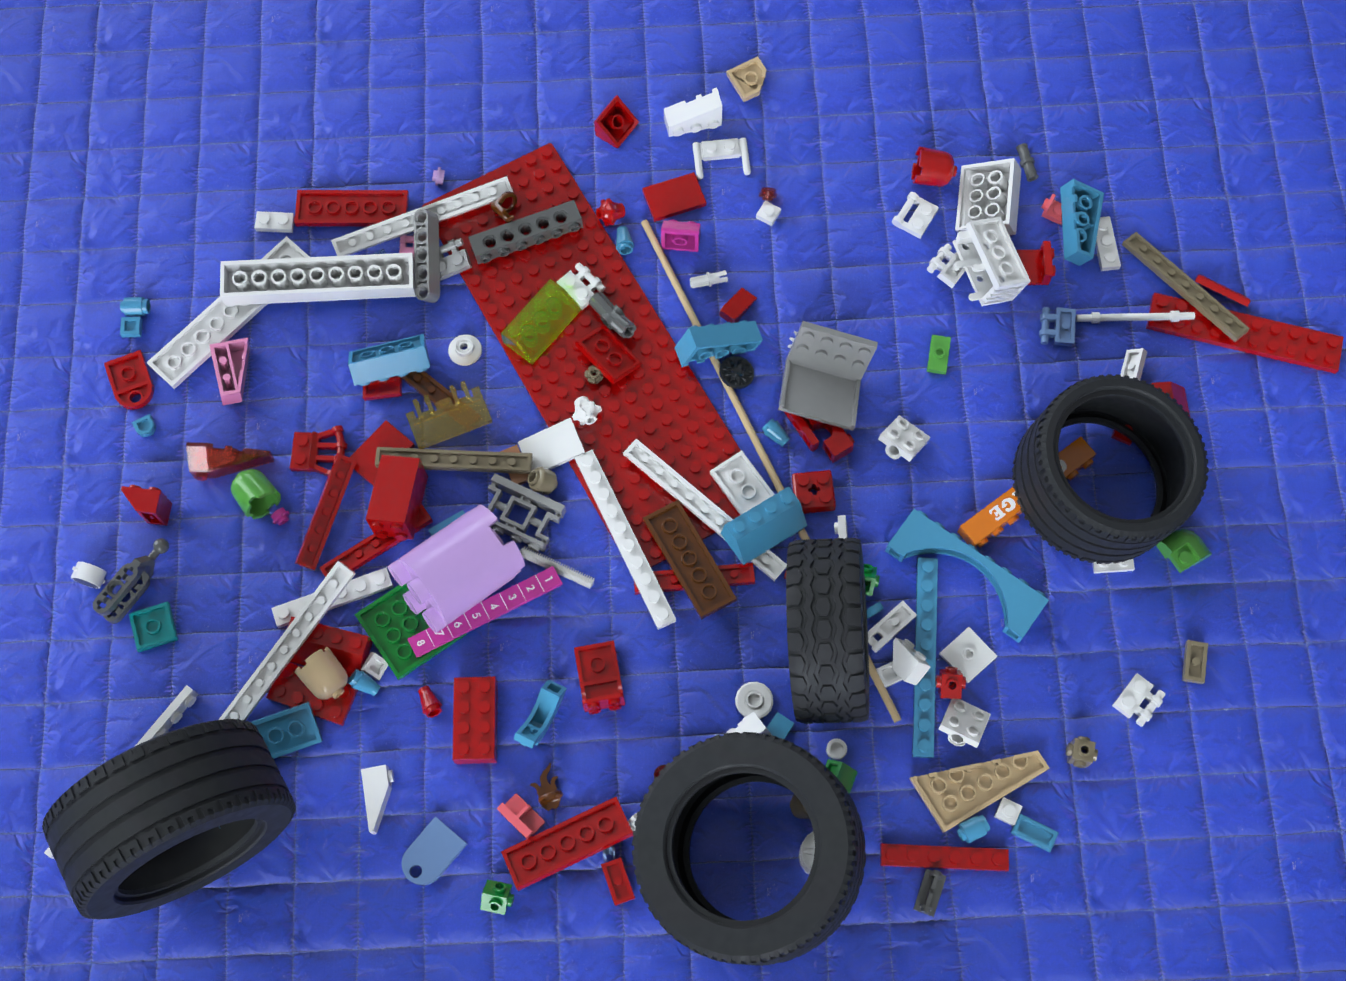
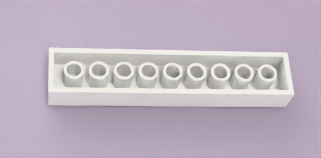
M413 253L221 261L220 297L225 306L416 297Z

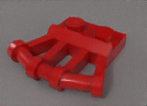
M337 425L330 430L320 433L314 431L312 433L294 432L290 462L291 471L318 472L328 477L331 470L318 466V462L334 463L336 455H319V450H337V454L345 455L348 444L343 436V426ZM336 436L337 440L336 443L320 442V440Z

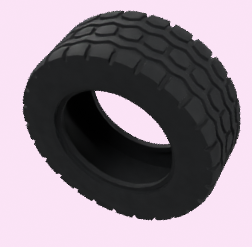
M830 538L790 542L787 551L786 614L790 684L795 719L797 722L804 724L866 721L869 719V652L861 540L856 538H834L832 540Z

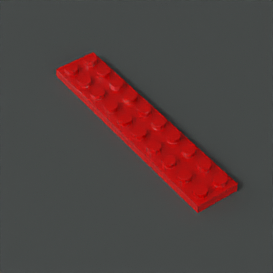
M1155 292L1152 295L1149 313H1170V311L1179 310V312H1195V319L1180 320L1179 322H1170V320L1147 321L1146 329L1334 374L1339 371L1344 338L1342 336L1229 310L1250 328L1245 335L1234 342L1187 300Z

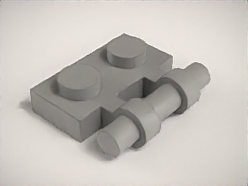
M462 238L449 240L447 244L439 246L440 281L472 268L467 251L465 249L459 251L458 247L464 245ZM452 251L451 255L444 257V253Z

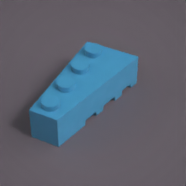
M1072 179L1060 187L1064 259L1081 266L1094 257L1104 193Z
M743 320L738 323L726 322L719 325L691 326L674 348L681 367H685L691 361H696L698 364L705 362V359L713 356L715 359H719L730 352L732 355L756 350L763 339L756 321L747 322V320Z

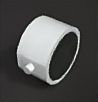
M78 561L76 566L72 568L74 571L71 579L80 584L100 589L101 585L105 583L104 578L107 572L97 566Z

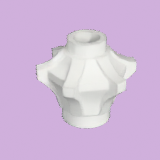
M581 396L574 402L575 413L572 418L574 421H580V425H591L597 420V415L602 411V408L595 405L594 401H590L588 397Z

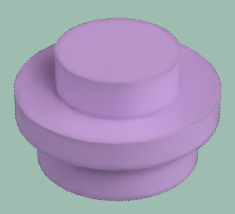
M438 167V170L433 172L432 181H435L436 186L438 184L443 185L445 170H441V167Z

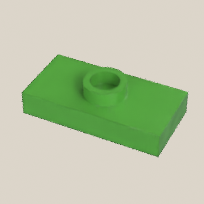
M931 336L926 372L946 375L951 337Z

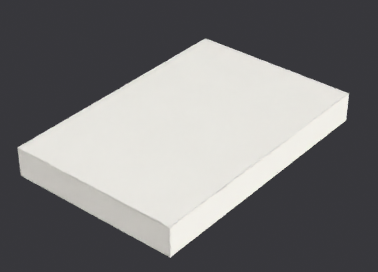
M571 418L518 441L522 453L533 454L532 470L537 467L551 470L585 453Z
M742 450L710 470V475L740 515L775 495Z

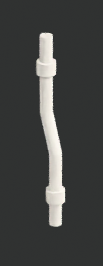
M1179 310L1170 311V313L1100 314V312H1091V314H1076V322H1091L1092 324H1099L1103 321L1170 320V322H1179L1180 320L1195 319V312H1179Z

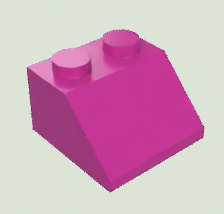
M663 220L661 248L699 252L701 224L693 221Z

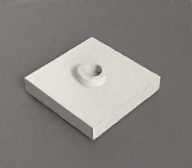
M970 627L939 653L950 667H956L961 671L963 676L966 677L967 684L997 658V655Z

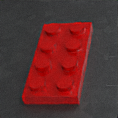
M289 662L271 686L266 698L290 708L310 702L315 717L343 726L358 690L351 688V685L347 683L343 688L344 693L338 698L318 699L295 674L297 667L301 669L303 667Z

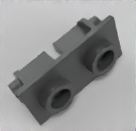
M926 868L913 910L934 917L947 876L938 870L932 871Z

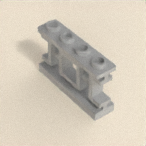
M494 473L488 490L495 495L488 509L493 513L496 508L503 511L499 518L500 522L496 521L491 528L499 535L506 534L510 536V539L516 543L521 544L523 542L534 551L538 552L540 550L545 552L546 545L550 540L549 537L542 534L550 520L557 524L560 523V519H563L566 513L565 505ZM502 491L512 495L508 504L499 501L503 495ZM515 504L530 511L523 525L508 519ZM537 507L547 511L542 521L534 517L538 511ZM530 524L538 528L535 538L525 534Z

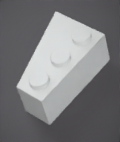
M712 89L713 93L703 97L699 94L695 100L688 103L684 100L665 108L664 121L669 137H677L690 132L696 133L700 130L715 129L718 126H722V103L718 89Z

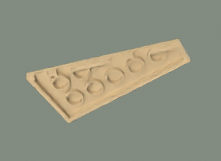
M1037 750L1012 757L966 765L922 776H914L909 779L940 829L945 833L1050 768Z

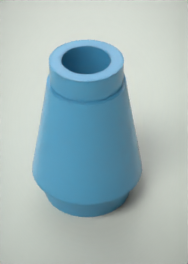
M620 226L617 228L616 250L621 255H628L633 252L634 243L628 228Z
M773 418L762 428L765 432L764 435L782 447L790 440L780 423Z
M356 669L348 680L351 688L373 696L380 689V685L363 670L359 671Z

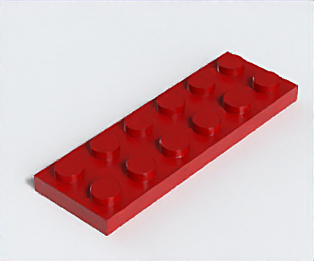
M297 190L294 223L296 226L368 227L407 213L409 193L408 190Z
M614 797L501 851L515 887L519 891L633 836V832L617 797Z

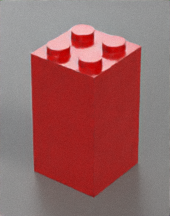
M381 455L366 515V520L376 537L381 539L390 537L400 541L414 539L415 528L420 514V505L423 501L428 479L420 458Z

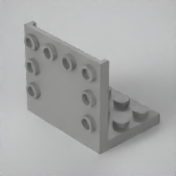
M802 321L786 358L778 410L853 431L856 426L861 379L877 349L878 342Z

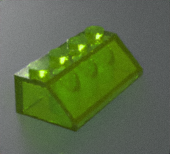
M550 279L501 332L503 343L533 364L581 311V308L564 288Z

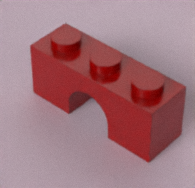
M803 417L812 432L819 428H824L830 432L831 436L823 441L822 448L832 463L853 451L854 440L849 433L846 434L843 428Z

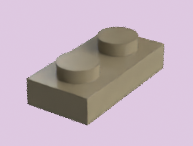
M1192 640L1185 642L1182 681L1197 684L1205 683L1208 643Z

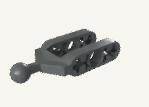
M163 538L155 540L153 550L148 556L135 558L132 563L123 565L95 598L93 609L112 624L120 622L148 589L150 578L154 572V560L159 554L168 551V541ZM127 571H132L134 574L128 576ZM142 579L143 584H137V581ZM117 585H121L122 587L120 588V590L116 594H113V588ZM127 593H130V600H128L127 602H122V599L127 595ZM104 603L106 604V607L101 608L100 604ZM114 611L117 615L114 617L110 613Z

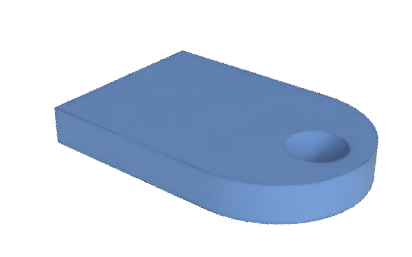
M434 817L405 851L402 858L403 873L414 884H432L441 877L467 846V843L437 817ZM414 866L422 868V874L417 878L411 876V869Z

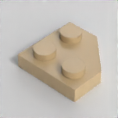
M757 56L726 71V75L742 101L746 102L760 95L767 70Z

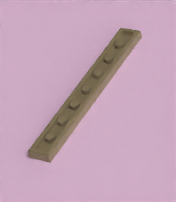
M1137 232L1123 241L1122 246L1234 342L1249 331L1250 328Z
M377 447L375 467H379L381 455L420 458L425 470L529 474L532 471L533 454Z

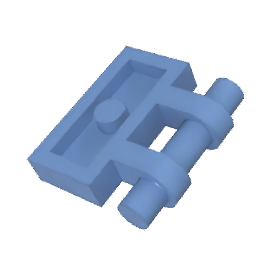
M1049 307L1042 308V314L1040 315L1042 326L1041 330H1039L1042 345H1047L1049 338H1054V345L1074 346L1076 309L1057 307L1055 314H1050ZM1050 322L1055 323L1054 329H1049Z

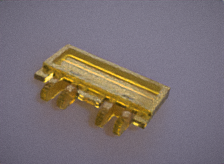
M465 381L460 382L462 391L465 393V397L458 399L455 387L453 385L449 386L455 404H452L450 397L435 402L437 411H434L428 395L424 396V401L429 410L423 413L421 412L419 401L417 399L412 400L418 418H416L414 411L406 413L419 449H424L492 423L479 386L471 389L474 396L471 397Z

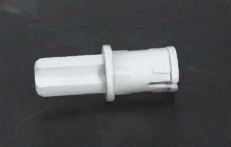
M726 270L715 273L706 272L705 275L691 277L690 286L691 288L712 287L713 284L728 282V277L720 278L727 275Z

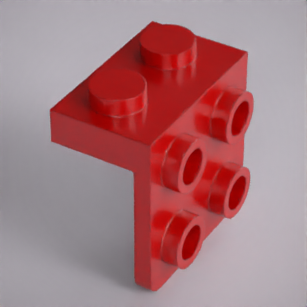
M1043 241L1039 250H1016L1030 278V282L1027 285H1049L1056 273V267L1052 264L1054 248H1051V241Z

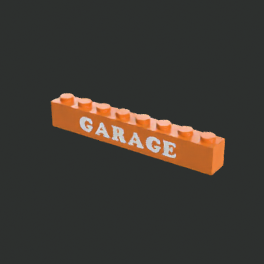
M1081 436L1059 452L1061 468L1066 479L1070 481L1079 474L1078 471L1080 469L1089 468L1094 463L1093 458L1096 455L1094 450ZM1013 487L959 527L957 532L967 544L982 548L989 542V537L992 535L998 536L1003 532L1005 525L1009 524L1011 526L1019 519L1018 516L1022 512L1020 505L1017 503L1018 498L1014 494L1015 489Z

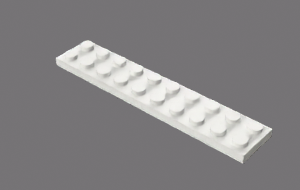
M286 236L262 259L305 258L310 256ZM219 297L155 354L147 364L175 389L211 356L210 344L228 341L267 304L225 306L221 297Z

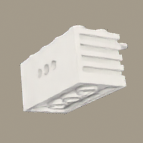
M1001 217L969 221L966 227L963 228V231L957 234L953 245L960 261H956L954 267L957 269L964 268L975 291V293H971L968 296L969 300H979L981 306L1013 301L1030 282V278Z

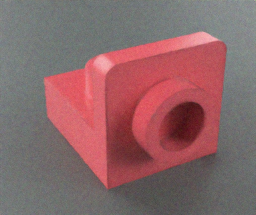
M1052 194L1050 199H1045L1041 207L1044 209L1042 217L1062 226L1061 203L1054 200L1056 195Z

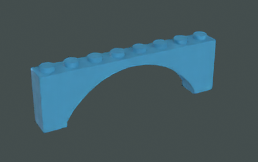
M913 509L885 550V552L900 562L905 558L916 555L944 554L959 558L973 565L990 581L1000 599L1005 624L1002 632L1018 643L1023 639L1049 601L1043 592L1029 587L1025 580L1016 578L1009 569L1001 568L995 564L991 557L983 556L976 547L971 544L967 545L961 541L957 534L949 533L942 524L933 522L922 511Z

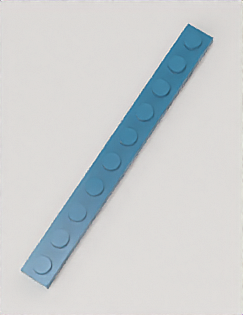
M923 557L917 558L915 650L927 658L925 661L931 667L919 683L914 685L912 757L933 758L938 558Z

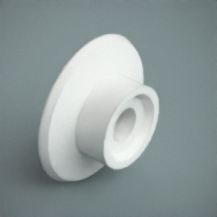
M460 335L451 341L448 347V354L450 359L458 365H471L480 358L482 345L472 335Z

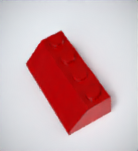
M291 616L289 625L292 623L295 617ZM318 623L290 662L305 666L307 664L305 660L320 649L325 652L324 649L328 647L350 678L356 669L361 671L360 669L369 656L373 641L366 635Z

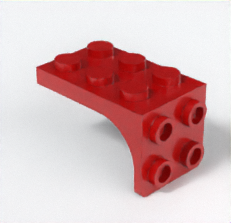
M614 640L575 647L574 652L584 711L589 712V714H597L602 709L609 708L611 711L621 709V706L625 705Z

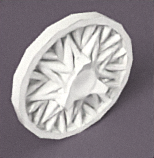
M748 682L737 691L735 697L736 708L744 717L754 712L761 719L771 711L773 695L766 685L759 682Z

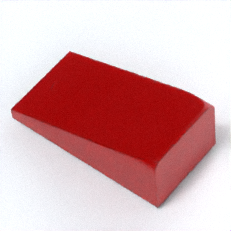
M741 288L720 309L719 316L728 322L737 323L757 300V297Z

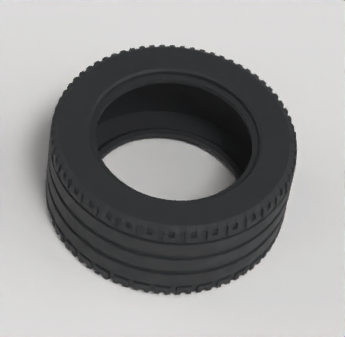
M224 719L198 723L162 734L108 760L82 777L56 800L46 813L42 828L48 846L79 913L88 919H112L137 914L164 905L190 894L233 871L262 851L281 834L294 817L296 806L256 726L249 721L241 719Z
M733 732L725 733L724 736L716 735L707 738L705 742L699 741L697 744L688 747L689 750H683L678 756L673 758L674 761L668 762L659 772L660 775L654 778L653 783L648 787V793H645L644 799L640 804V812H637L636 815L637 818L634 823L636 829L633 831L632 841L634 850H632L633 865L636 867L634 873L637 884L641 887L639 889L645 903L649 905L648 909L654 918L660 922L659 924L675 940L697 954L716 961L744 965H771L786 962L808 953L827 940L840 927L842 921L850 913L851 907L855 904L860 892L859 888L862 885L866 863V845L862 822L854 801L840 780L822 762L802 747L788 740L763 733ZM744 783H772L792 791L809 815L815 840L813 865L801 891L781 910L755 920H735L715 909L699 890L690 865L691 836L702 811L722 792Z

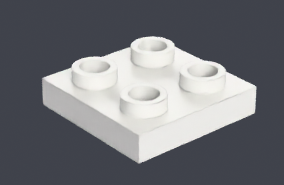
M899 415L880 434L878 440L887 445L885 451L890 458L899 459L902 456L910 462L928 443L931 437Z
M951 699L938 730L949 734L948 740L955 746L961 747L967 743L977 748L991 714L961 699Z

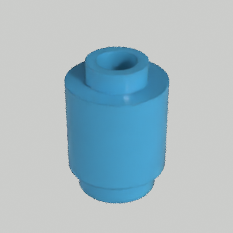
M125 297L120 303L121 312L125 316H145L150 314V300L144 297Z
M976 815L958 824L959 829L957 833L962 841L971 843L987 835V832L990 831V826L983 815L979 817Z

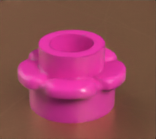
M284 508L276 510L271 515L273 524H285L289 520V511H286Z

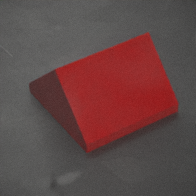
M616 95L594 121L595 135L613 147L619 148L639 121L619 96Z

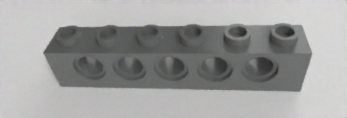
M572 200L469 236L468 239L477 264L488 263L494 258L505 257L514 251H522L531 245L542 244L548 239L559 238L568 232H576L583 227L582 217L575 201Z

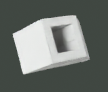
M895 638L893 640V670L903 681L917 685L931 666L925 661L927 658L914 649L915 645L911 641Z

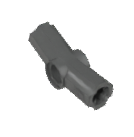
M602 292L595 293L589 300V304L600 315L602 322L610 330L614 329L623 338H631L636 330L635 324L625 317L623 311L617 305L614 306Z

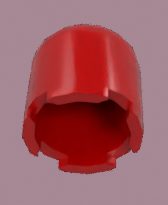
M918 147L915 153L918 156L917 163H913L911 173L913 183L937 187L947 185L957 173V166L954 165L953 156L945 151Z

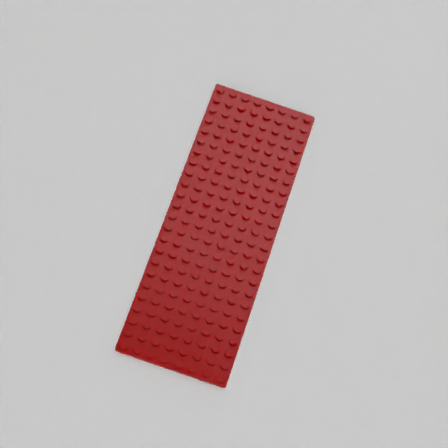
M548 143L425 203L423 206L506 176L513 193L517 196L515 208L508 213L514 216L512 221L572 200L575 201L583 227L578 231L565 233L559 238L548 239L539 245H531L522 251H514L505 257L494 258L488 263L477 264L468 237L507 223L493 211L490 204L439 222V239L445 245L449 240L462 238L464 245L458 247L459 251L462 249L467 251L472 268L460 273L466 286L548 428L571 418L585 452L593 450L652 568L666 559L644 523L643 517L676 501V499L626 458L623 452L635 439H638L727 515L735 519L740 514L710 475V470L741 450L689 365L681 367L674 348L676 344L622 256L616 250L614 243L553 144ZM513 197L506 198L501 206L506 209L510 208L513 204ZM579 262L583 266H587L595 278L598 277L602 281V284L606 287L602 293L614 306L617 305L623 311L625 317L634 323L636 327L631 338H623L614 329H611L615 336L642 362L641 367L615 384H612L604 375L603 379L597 384H592L585 378V371L590 366H593V364L575 346V343L604 323L600 315L590 304L582 310L556 283L570 270L575 275L579 273L575 269L576 264ZM586 278L582 280L586 286L590 284ZM581 396L588 397L590 401H594L595 405L602 408V411L597 415V420L591 425H580V421H574L572 418L575 413L574 402ZM575 459L568 461L610 533ZM681 504L702 540L716 533Z

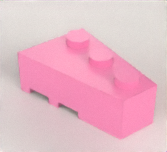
M242 338L210 344L222 405L242 402L250 351L249 339Z

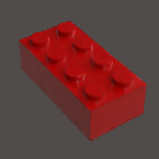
M495 676L454 678L453 761L455 764L497 763L498 681Z

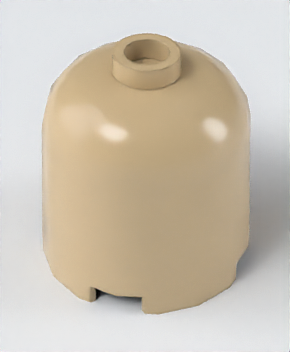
M326 647L324 649L325 652L322 649L316 651L305 660L307 664L302 669L297 667L295 670V674L315 697L321 700L331 697L336 699L344 693L343 688L348 681L345 669L331 650Z

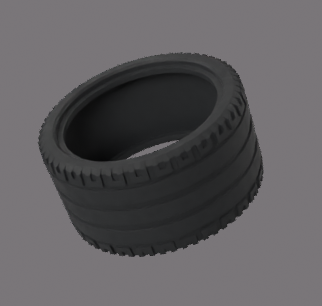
M1112 374L1106 376L1099 375L1098 377L1093 376L1089 379H1083L1069 386L1033 422L1017 447L1013 460L1012 480H1014V494L1018 498L1017 503L1021 507V512L1025 514L1024 518L1030 522V527L1036 530L1035 533L1042 536L1041 539L1043 541L1046 540L1049 542L1048 545L1055 547V550L1062 551L1064 555H1070L1073 559L1079 558L1080 561H1088V563L1110 564L1113 562L1115 564L1144 554L1184 524L1197 509L1205 493L1206 481L1208 480L1206 474L1209 472L1207 467L1208 459H1206L1207 451L1204 450L1205 443L1201 440L1203 437L1198 432L1199 428L1194 425L1195 421L1193 418L1190 419L1189 413L1185 412L1182 409L1183 406L1179 405L1175 398L1172 399L1170 394L1162 392L1161 388L1154 387L1152 383L1147 384L1145 380L1139 381L1135 377L1129 378L1126 375L1121 377L1118 374L1112 376ZM1081 423L1098 424L1122 433L1135 443L1147 458L1155 477L1156 502L1151 517L1137 520L1120 519L1101 513L1083 501L1072 489L1061 468L1058 453L1061 429Z

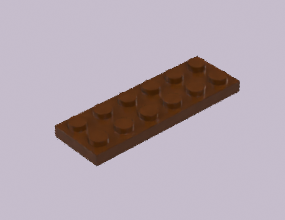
M678 500L643 517L644 523L701 620L737 601L735 594Z

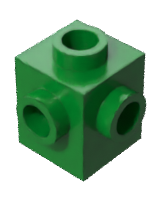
M864 564L866 595L873 596L874 587H878L880 575H876L877 567H873L870 564Z
M487 879L482 892L480 910L505 915L508 907H512L514 901V894H511L512 885Z

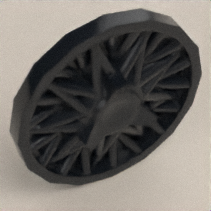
M731 356L722 361L719 375L727 386L734 389H742L752 383L754 369L746 359L740 356Z

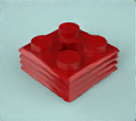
M831 470L792 474L793 493L800 501L804 514L835 510L836 501ZM811 489H815V491H817V494L813 495V493L810 492Z

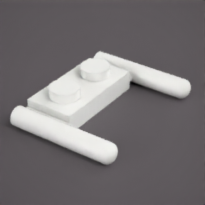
M746 138L702 141L701 143L694 142L692 144L698 180L704 177L702 160L732 159L742 156L744 174L749 175L751 173Z

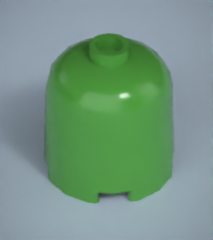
M249 469L241 471L232 481L231 493L247 517L251 516L253 519L262 518L270 513L269 509L274 504L278 506L281 500V494L260 470Z

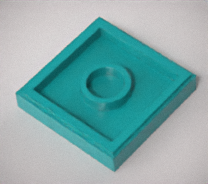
M168 601L129 613L138 652L179 640L171 606Z

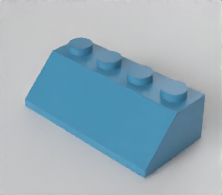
M424 334L350 351L348 366L354 386H366L372 381L377 380L380 382L386 381L393 376L403 377L413 371H426L427 368H430V359Z
M788 486L725 524L720 534L741 563L745 565L807 527L800 501Z

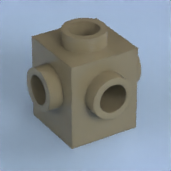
M1083 736L1074 738L1066 747L1067 763L1073 764V766L1078 768L1090 766L1093 761H1096L1098 756V749H1095L1096 742H1092L1090 738Z

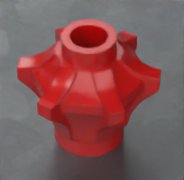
M610 198L601 200V206L596 210L597 218L603 220L605 226L614 225L615 221L625 216L624 205L613 202Z

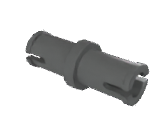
M1027 143L1020 144L1016 147L1021 160L1020 166L1024 169L1027 181L1031 182L1038 178L1034 166L1035 161L1030 155Z

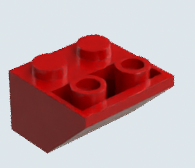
M137 485L121 487V491L133 508L148 524L167 526L172 503L163 494L161 489L156 487L143 489Z

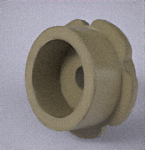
M594 365L585 371V378L592 384H597L603 379L602 373Z

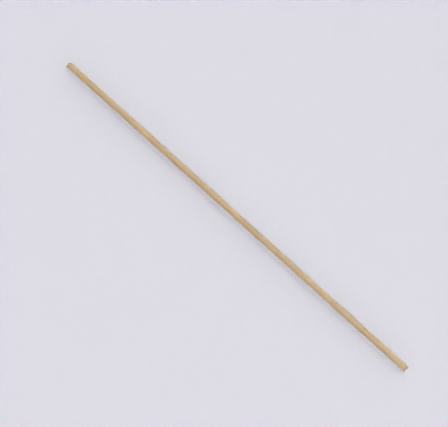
M643 220L641 225L692 325L700 327L701 324L648 220ZM714 356L709 357L777 493L782 491L784 487L734 389L727 386L719 375L721 365L719 359H715ZM805 528L798 532L801 540L810 539ZM869 656V674L894 723L901 720V717Z

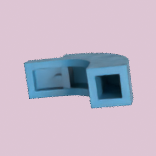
M548 680L542 686L529 717L515 733L514 740L530 748L538 745L549 729L567 688Z

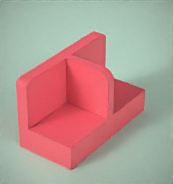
M514 794L506 804L502 802L497 807V810L526 839L532 837L545 824V821L518 794Z

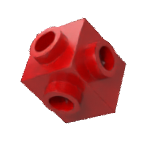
M945 667V669H939V675H936L935 687L938 688L940 698L961 699L962 689L966 687V677L963 676L958 668Z

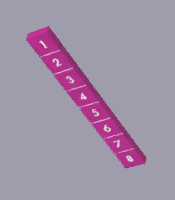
M552 566L478 603L439 632L435 633L431 628H428L408 638V641L418 658L561 586L562 581Z

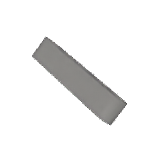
M419 209L414 214L415 295L419 300L435 303L440 297L439 219L437 214L425 209Z

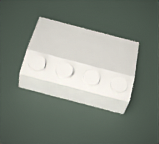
M1015 158L961 166L956 232L963 231V228L966 227L969 221L1001 217L1008 234L1016 235L1021 168Z

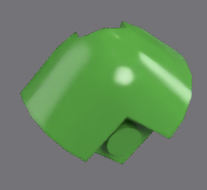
M1179 529L1172 532L1156 545L1165 559L1169 558L1179 573L1193 565L1195 566L1212 554L1203 540L1194 531Z

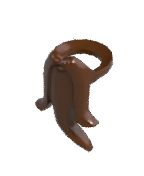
M505 192L497 200L493 201L490 206L507 223L512 222L514 216L508 213L515 208L517 196L513 192ZM513 197V204L510 208L506 209L501 206L506 198Z
M549 763L540 776L541 787L536 783L530 784L537 791L539 803L547 811H550L552 808L557 809L563 796V792L557 790L555 780L558 776L552 777L550 784L547 780L551 763Z

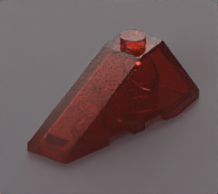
M186 442L189 472L196 480L205 481L207 478H218L274 462V457L270 451L244 448L242 451H239L227 445L221 449L213 448L211 443Z

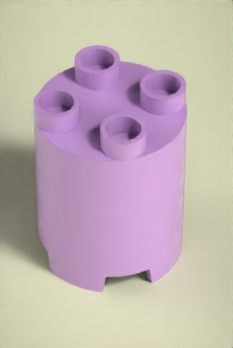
M481 504L466 512L388 566L391 575L400 586L407 583L409 591L403 594V598L409 608L416 615L426 610L422 613V616L435 633L445 628L455 619L514 579L525 566L524 559L515 541L504 544L500 536L491 528L498 521L497 517Z

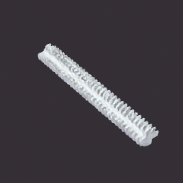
M525 547L521 548L520 552L524 559L546 569L553 566L557 574L589 589L593 586L594 578L593 580L590 576L587 578L585 574L583 576V573H578L579 571L576 573V570L574 572L572 567L569 569L570 566L565 567L563 563L560 565L558 564L559 561L556 563V561H552V558L549 560L550 557L547 559V557H543V554L540 556L541 553L539 554L538 552L536 554L534 550L532 552V549L529 551L530 548L528 550Z

